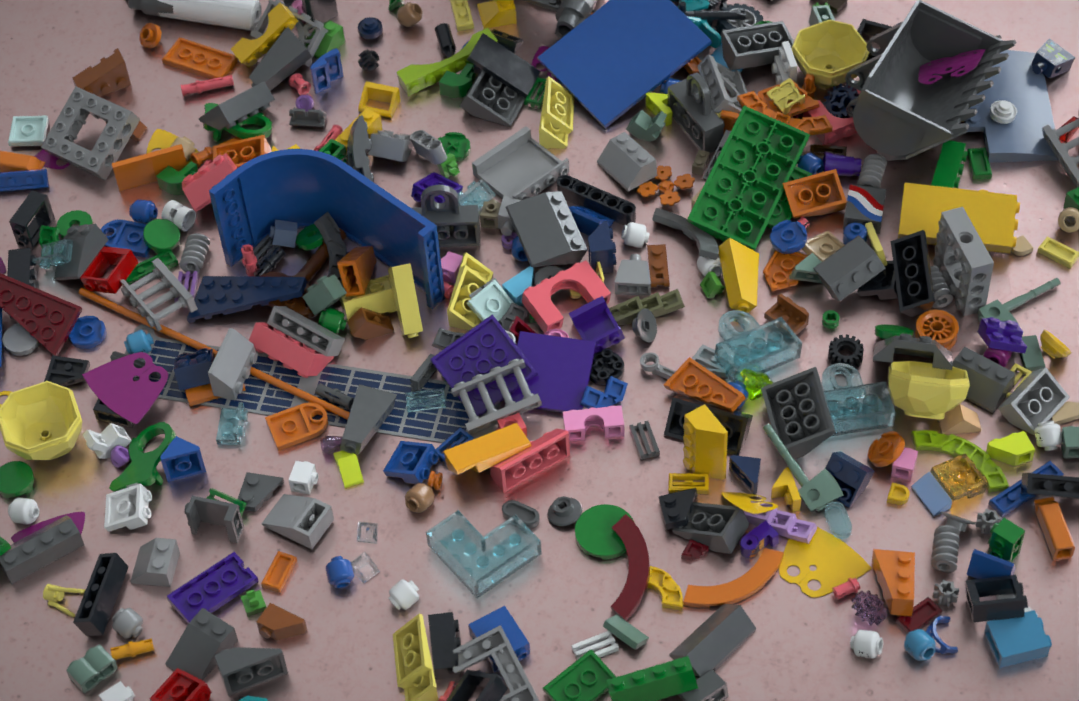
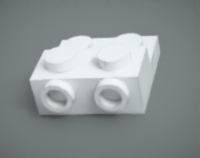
M789 41L782 42L779 55L774 56V63L771 64L772 73L775 74L777 85L789 78L795 83L797 80V63Z
M140 483L106 494L104 528L110 532L125 526L132 530L147 525L148 518H151V511L148 507L149 502L152 501L151 492Z

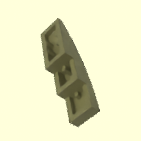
M676 289L662 296L658 292L643 299L636 296L609 308L618 325L631 324L637 317L638 312L644 308L649 309L654 317H658L684 308L685 305L679 290Z

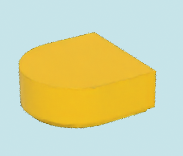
M892 482L887 502L895 505L907 503L910 495L909 489L904 485Z

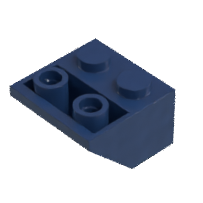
M603 221L588 237L589 264L595 271L596 264L600 261L603 274L614 273L613 265H617L616 255L613 254L616 253V245L611 240L613 239V230L608 227L607 221Z
M203 348L197 350L196 353H183L175 358L174 373L180 391L210 384L208 371L215 359L213 349Z
M842 451L832 453L825 467L835 478L842 490L843 496L836 500L849 508L866 489L875 471Z

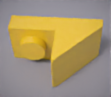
M786 467L772 487L771 499L784 497L786 504L790 505L792 512L800 511L801 497L789 467Z

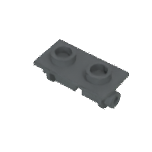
M293 108L289 110V116H291L289 125L324 127L327 113L321 109H308V112H306L305 109Z

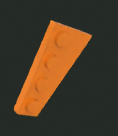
M690 357L664 384V387L668 390L730 412H734L746 399L743 393Z

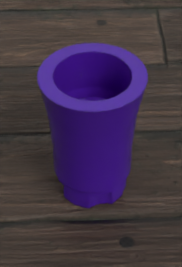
M824 152V172L836 169L838 176L852 177L853 175H860L861 158Z

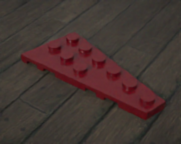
M0 273V308L52 355L58 356L83 310L82 307Z

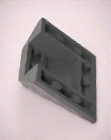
M900 334V336H893L875 343L873 360L892 363L895 353L932 358V368L952 370L953 367L952 352L928 336L913 338L910 334Z

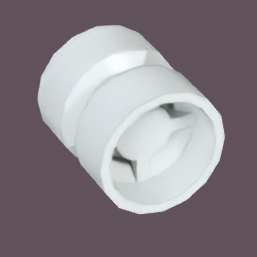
M171 200L164 206L161 217L173 222L180 230L188 231L195 223L196 212L175 200Z

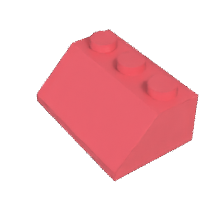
M227 153L218 155L213 159L212 163L203 165L198 169V172L188 175L183 179L182 189L195 212L211 203L209 190L237 169Z

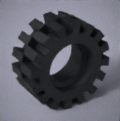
M846 334V337L843 338V335H839V339L835 337L833 341L831 340L828 360H830L829 363L831 365L834 364L833 367L835 369L839 366L840 371H843V368H846V371H849L850 368L855 370L856 366L859 367L860 363H862L863 343L860 344L859 339L855 341V336L849 338V335ZM849 350L853 354L850 356L841 355L839 351Z

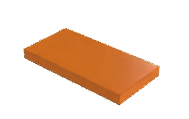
M181 37L177 39L162 58V63L208 79L227 76L239 61L233 54Z
M182 144L111 163L119 191L156 182V176L168 165L178 172L187 165Z

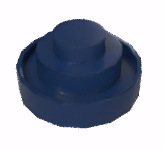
M364 18L358 23V33L362 38L374 39L383 32L382 22L377 18Z

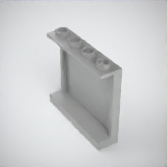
M526 126L472 162L473 175L502 199L504 196L519 200L533 197L548 186H551L557 181L558 177L567 175L570 172L569 159L559 160L531 138V130Z

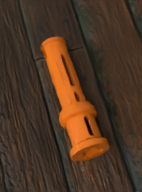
M234 137L220 144H225L243 139ZM207 146L200 152L191 153L192 161L197 164V168L201 167V164H204L206 160H213V147Z

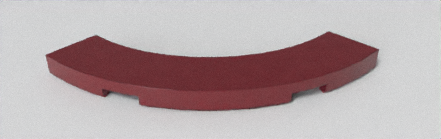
M625 514L612 527V530L619 536L626 547L629 560L628 576L621 594L610 607L617 615L627 621L640 605L644 592L648 587L650 556L640 529Z

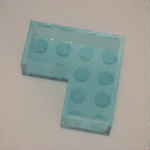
M459 510L426 531L428 546L477 599L542 554L541 540L516 514L484 536Z

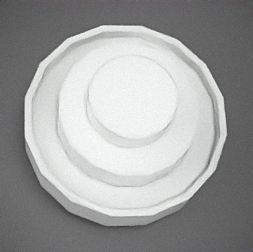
M999 100L991 105L989 113L994 121L1008 124L1015 120L1017 109L1012 103Z

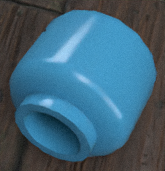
M138 330L127 335L124 344L130 355L138 352H151V344H154L150 333L146 334L144 330Z
M917 629L906 635L904 648L914 659L923 661L930 659L935 654L936 642L926 631Z

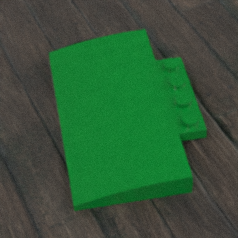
M743 106L687 221L723 242L731 238L755 251L766 227L773 229L779 222L791 220L792 218L783 183L812 175V173L796 167L810 134L747 106Z

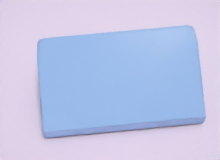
M931 472L926 473L911 486L934 517L941 514V511L945 512L951 509L952 499Z

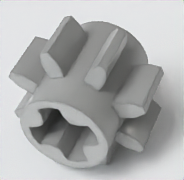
M985 509L983 514L978 513L976 527H980L981 533L992 535L990 533L991 528L996 522L1000 523L1002 517H998L996 510Z
M943 579L940 585L935 583V591H933L932 597L937 598L938 605L942 604L949 607V604L952 602H957L959 588H955L953 581L949 582Z

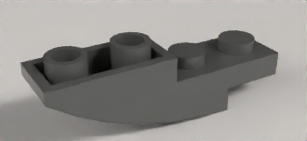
M359 116L353 123L348 138V165L373 182L374 177L372 172H370L369 157L366 156L371 150L372 142L368 137L367 123L364 121L363 116Z

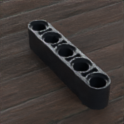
M569 175L558 177L557 191H562L566 201L600 213L623 226L628 225L630 222H636V206L633 203Z

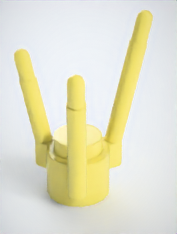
M47 584L43 591V599L48 600V605L56 607L71 617H75L76 615L57 602L63 600L65 592L84 594L85 589L65 588Z

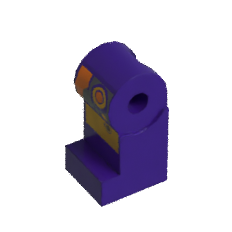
M765 520L742 537L740 541L742 556L754 558L758 551L768 544L773 548L779 544V533Z

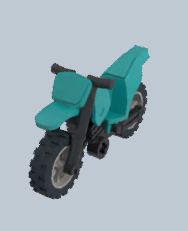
M671 0L679 2L678 8L712 40L710 46L713 48H718L721 45L722 30L753 26L759 21H764L760 12L752 6H747V4L739 5V3H734V5H727L726 1L728 0ZM713 20H717V26L711 27Z

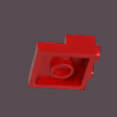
M177 668L149 699L150 701H209L212 691L205 681Z

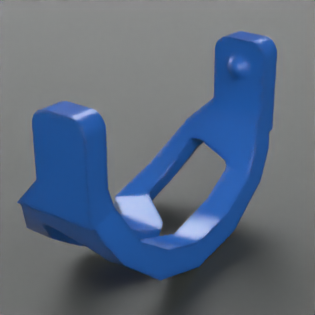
M949 616L937 617L926 629V632L932 638L934 637L941 646V648H935V652L940 654H955L958 652V647L949 646L944 643L936 632L937 624L949 623L951 621Z

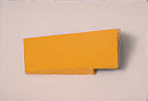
M514 423L444 451L448 470L459 475L469 469L480 473L532 445L519 425Z

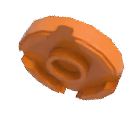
M897 432L883 433L881 435L882 438L872 442L867 455L870 462L876 467L888 466L903 452L905 442L903 437Z

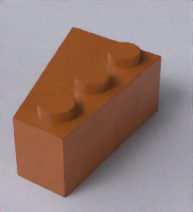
M118 48L108 58L103 57L100 59V63L94 67L89 66L73 77L75 87H79L99 97L131 86L125 60Z

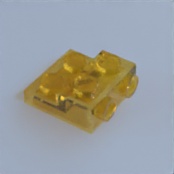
M966 454L931 468L932 475L953 501L965 496L970 499L982 494L988 485L986 477L980 473L975 463Z

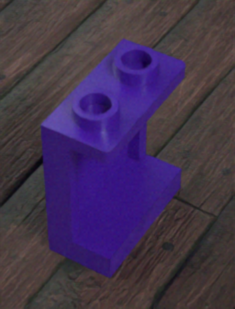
M603 296L569 313L581 339L596 342L595 353L602 352L603 349L618 344L621 340L625 339Z

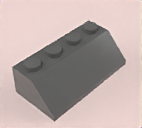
M783 21L722 30L721 32L723 58L730 71L774 63V56L779 55L782 42L789 41L791 48L794 43Z
M262 82L217 105L198 119L200 122L215 129L221 130L226 127L228 130L236 125V121L241 123L248 119L247 115L252 117L259 113V109L264 111L269 108V103L275 100L265 82Z
M65 515L11 544V549L0 556V566L10 583L13 584L84 546V542L72 519Z

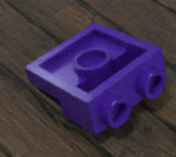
M433 172L413 184L411 197L415 201L421 202L422 192L433 185H446L453 188L457 194L462 193L463 186ZM441 195L434 197L437 203L445 202V198Z
M993 317L981 319L977 332L988 348L1025 354L1027 346L1022 340L1023 330L1017 322L1011 320L1003 322Z

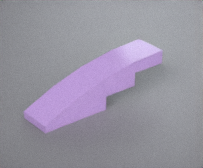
M760 504L761 506H764V507H772V506H773V505H771V504ZM777 508L758 514H751L743 510L750 524L758 526L766 520L780 536L807 544L810 543L817 530L816 523L799 520L796 514L780 511Z

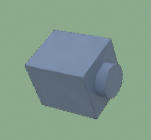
M275 220L274 227H270L269 237H272V245L295 247L297 223Z

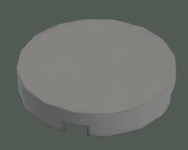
M18 323L9 327L2 338L5 349L15 356L30 354L33 352V349L38 348L40 345Z

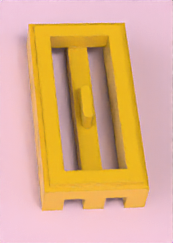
M669 473L668 494L693 488L697 489V494H709V474Z

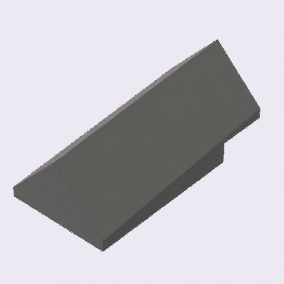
M723 604L669 654V657L676 660L689 656L694 675L700 678L710 670L716 671L756 630V627L741 605Z

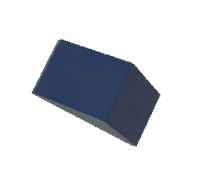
M730 456L729 469L752 494H756L761 458Z

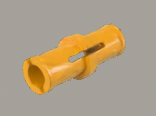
M152 638L137 642L129 641V644L111 647L110 650L112 658L118 660L131 656L135 658L136 655L153 652L154 647Z

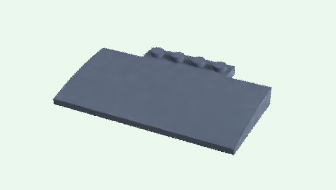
M1016 50L1001 52L1008 53L1009 57L1007 60L992 66L1002 69L999 74L984 80H992L993 86L976 94H984L985 100L968 108L976 109L978 112L976 116L964 121V123L969 125L967 132H983L989 163L1058 160L1043 137L1042 127L1049 124L1053 130L1055 125L1045 75L1043 73L1035 74L1032 70L1033 66L1031 63L1036 53ZM1005 100L1012 103L1017 109L1015 120L1008 124L994 121L989 111L995 101Z

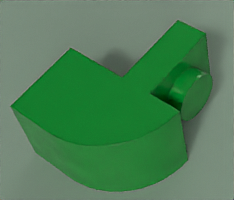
M467 63L460 74L446 71L439 81L440 94L450 98L465 97L475 80L474 66Z
M191 161L179 172L168 165L156 176L159 188L170 195H184L185 193L182 189L183 179L188 175L198 172L197 164Z

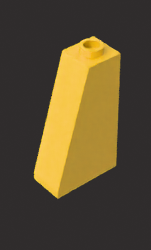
M729 238L718 246L719 258L730 308L745 315L757 306L759 253Z

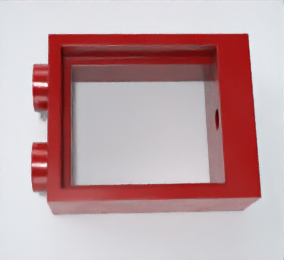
M103 246L80 279L88 291L116 294L122 286L120 280L124 279L126 281L139 262L131 249ZM110 265H116L107 279L101 278Z

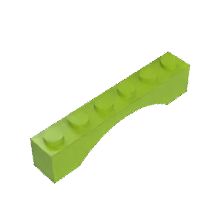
M489 28L483 29L473 34L465 47L450 58L432 64H411L397 71L399 84L408 96L439 82L446 71L457 73L462 71L467 63L472 64L467 58L482 33L497 43L498 40Z

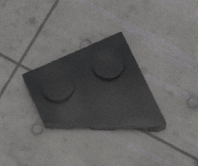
M52 355L44 382L49 381L64 387L83 382L85 379L82 374L88 372L90 362L89 360Z
M696 488L658 496L667 530L687 525L689 514L693 510L694 499L698 496Z

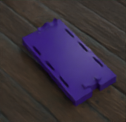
M233 552L168 594L167 600L189 624L202 608L213 613L259 581L258 577L249 567L243 568L244 562Z

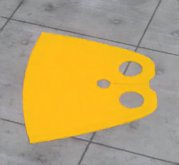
M817 527L809 544L788 539L779 567V574L784 580L789 583L798 584L802 592L815 598L833 592V587L847 582L848 578L857 579L872 568L846 543ZM811 565H815L817 569L815 571H811L809 567ZM789 566H797L800 569L799 575L795 577L790 576L787 573ZM810 580H818L821 583L820 589L816 591L809 589L808 582Z

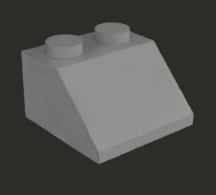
M155 538L140 546L130 582L133 584L171 587L180 555L176 539Z

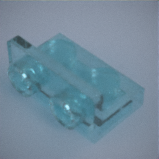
M482 179L477 183L473 181L468 185L467 191L464 193L460 191L458 193L459 206L478 205V209L483 207L484 201L489 202L496 194Z
M64 239L43 244L41 257L33 258V263L38 264L40 268L49 269L50 266H62L63 263L71 262L73 241Z
M239 402L238 408H221L216 437L217 444H241V438L245 437L244 421L248 419V410L244 408L243 402Z

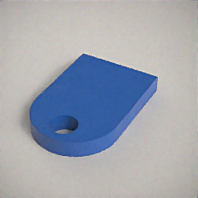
M121 219L106 223L101 228V231L105 235L109 232H113V234L106 236L109 240L104 246L131 249L135 256L146 258L150 248L143 240V231L147 224Z

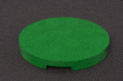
M602 504L593 506L584 511L576 522V542L579 548L587 555L590 554L602 558V560L620 557L627 550L622 540L612 530V527L625 514L632 520L633 518L627 511L615 505Z

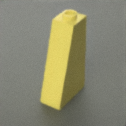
M411 264L391 267L388 269L402 336L407 335L408 338L419 336L418 332H422L423 328Z

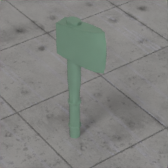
M1055 278L1004 304L997 299L979 308L977 312L978 320L981 322L982 318L993 317L1003 322L1008 320L1017 322L1009 311L1060 285L1061 282L1058 278Z
M767 424L763 427L800 484L799 495L810 512L815 510L819 512L827 507V504L843 496L837 481L826 469L809 481L771 425Z

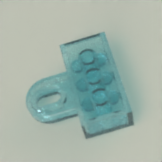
M733 310L723 314L719 320L718 332L724 341L716 344L714 359L724 370L731 382L747 381L800 358L802 342L782 317L760 326L749 313ZM730 322L739 323L744 331H736Z
M844 363L830 365L824 370L821 384L836 431L831 436L894 427L896 412L886 381L863 385L858 370ZM835 375H843L847 385L844 387L839 386Z

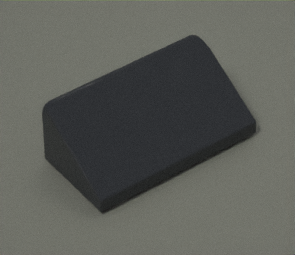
M491 30L498 43L514 54L524 42L523 39L499 30Z

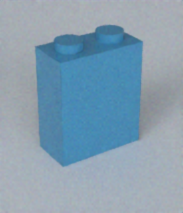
M1035 610L1025 612V617L986 622L984 633L999 668L1048 656L1052 642L1050 636L1045 634L1041 617L1037 616Z

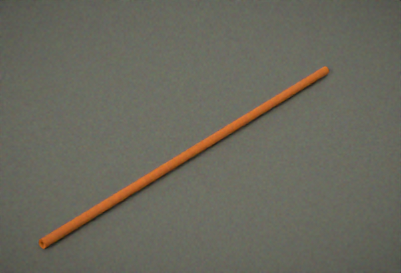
M80 288L79 295L158 331L154 326L151 327L148 324L146 317H142L136 312L84 288ZM160 324L162 330L158 332L197 350L203 348L213 349ZM213 349L214 358H215L216 355H217V353H218V351L215 350V349ZM251 367L250 375L310 403L319 404L325 410L348 420L350 412Z

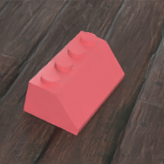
M256 322L249 341L254 344L256 351L268 354V358L282 362L283 366L288 369H295L298 371V375L305 378L317 376L334 359V356L321 354L272 327L267 322Z
M556 428L551 432H546L535 441H530L531 447L490 467L491 478L501 491L505 493L570 456L569 432Z

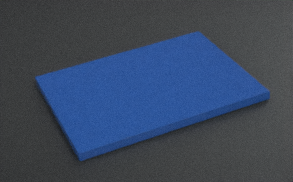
M609 0L537 58L604 128H607L642 100L646 93L652 92L711 45L712 40L671 0Z

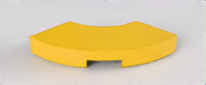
M650 566L648 588L653 589L659 594L662 600V608L682 611L683 596L680 586L671 578L670 574L660 568Z

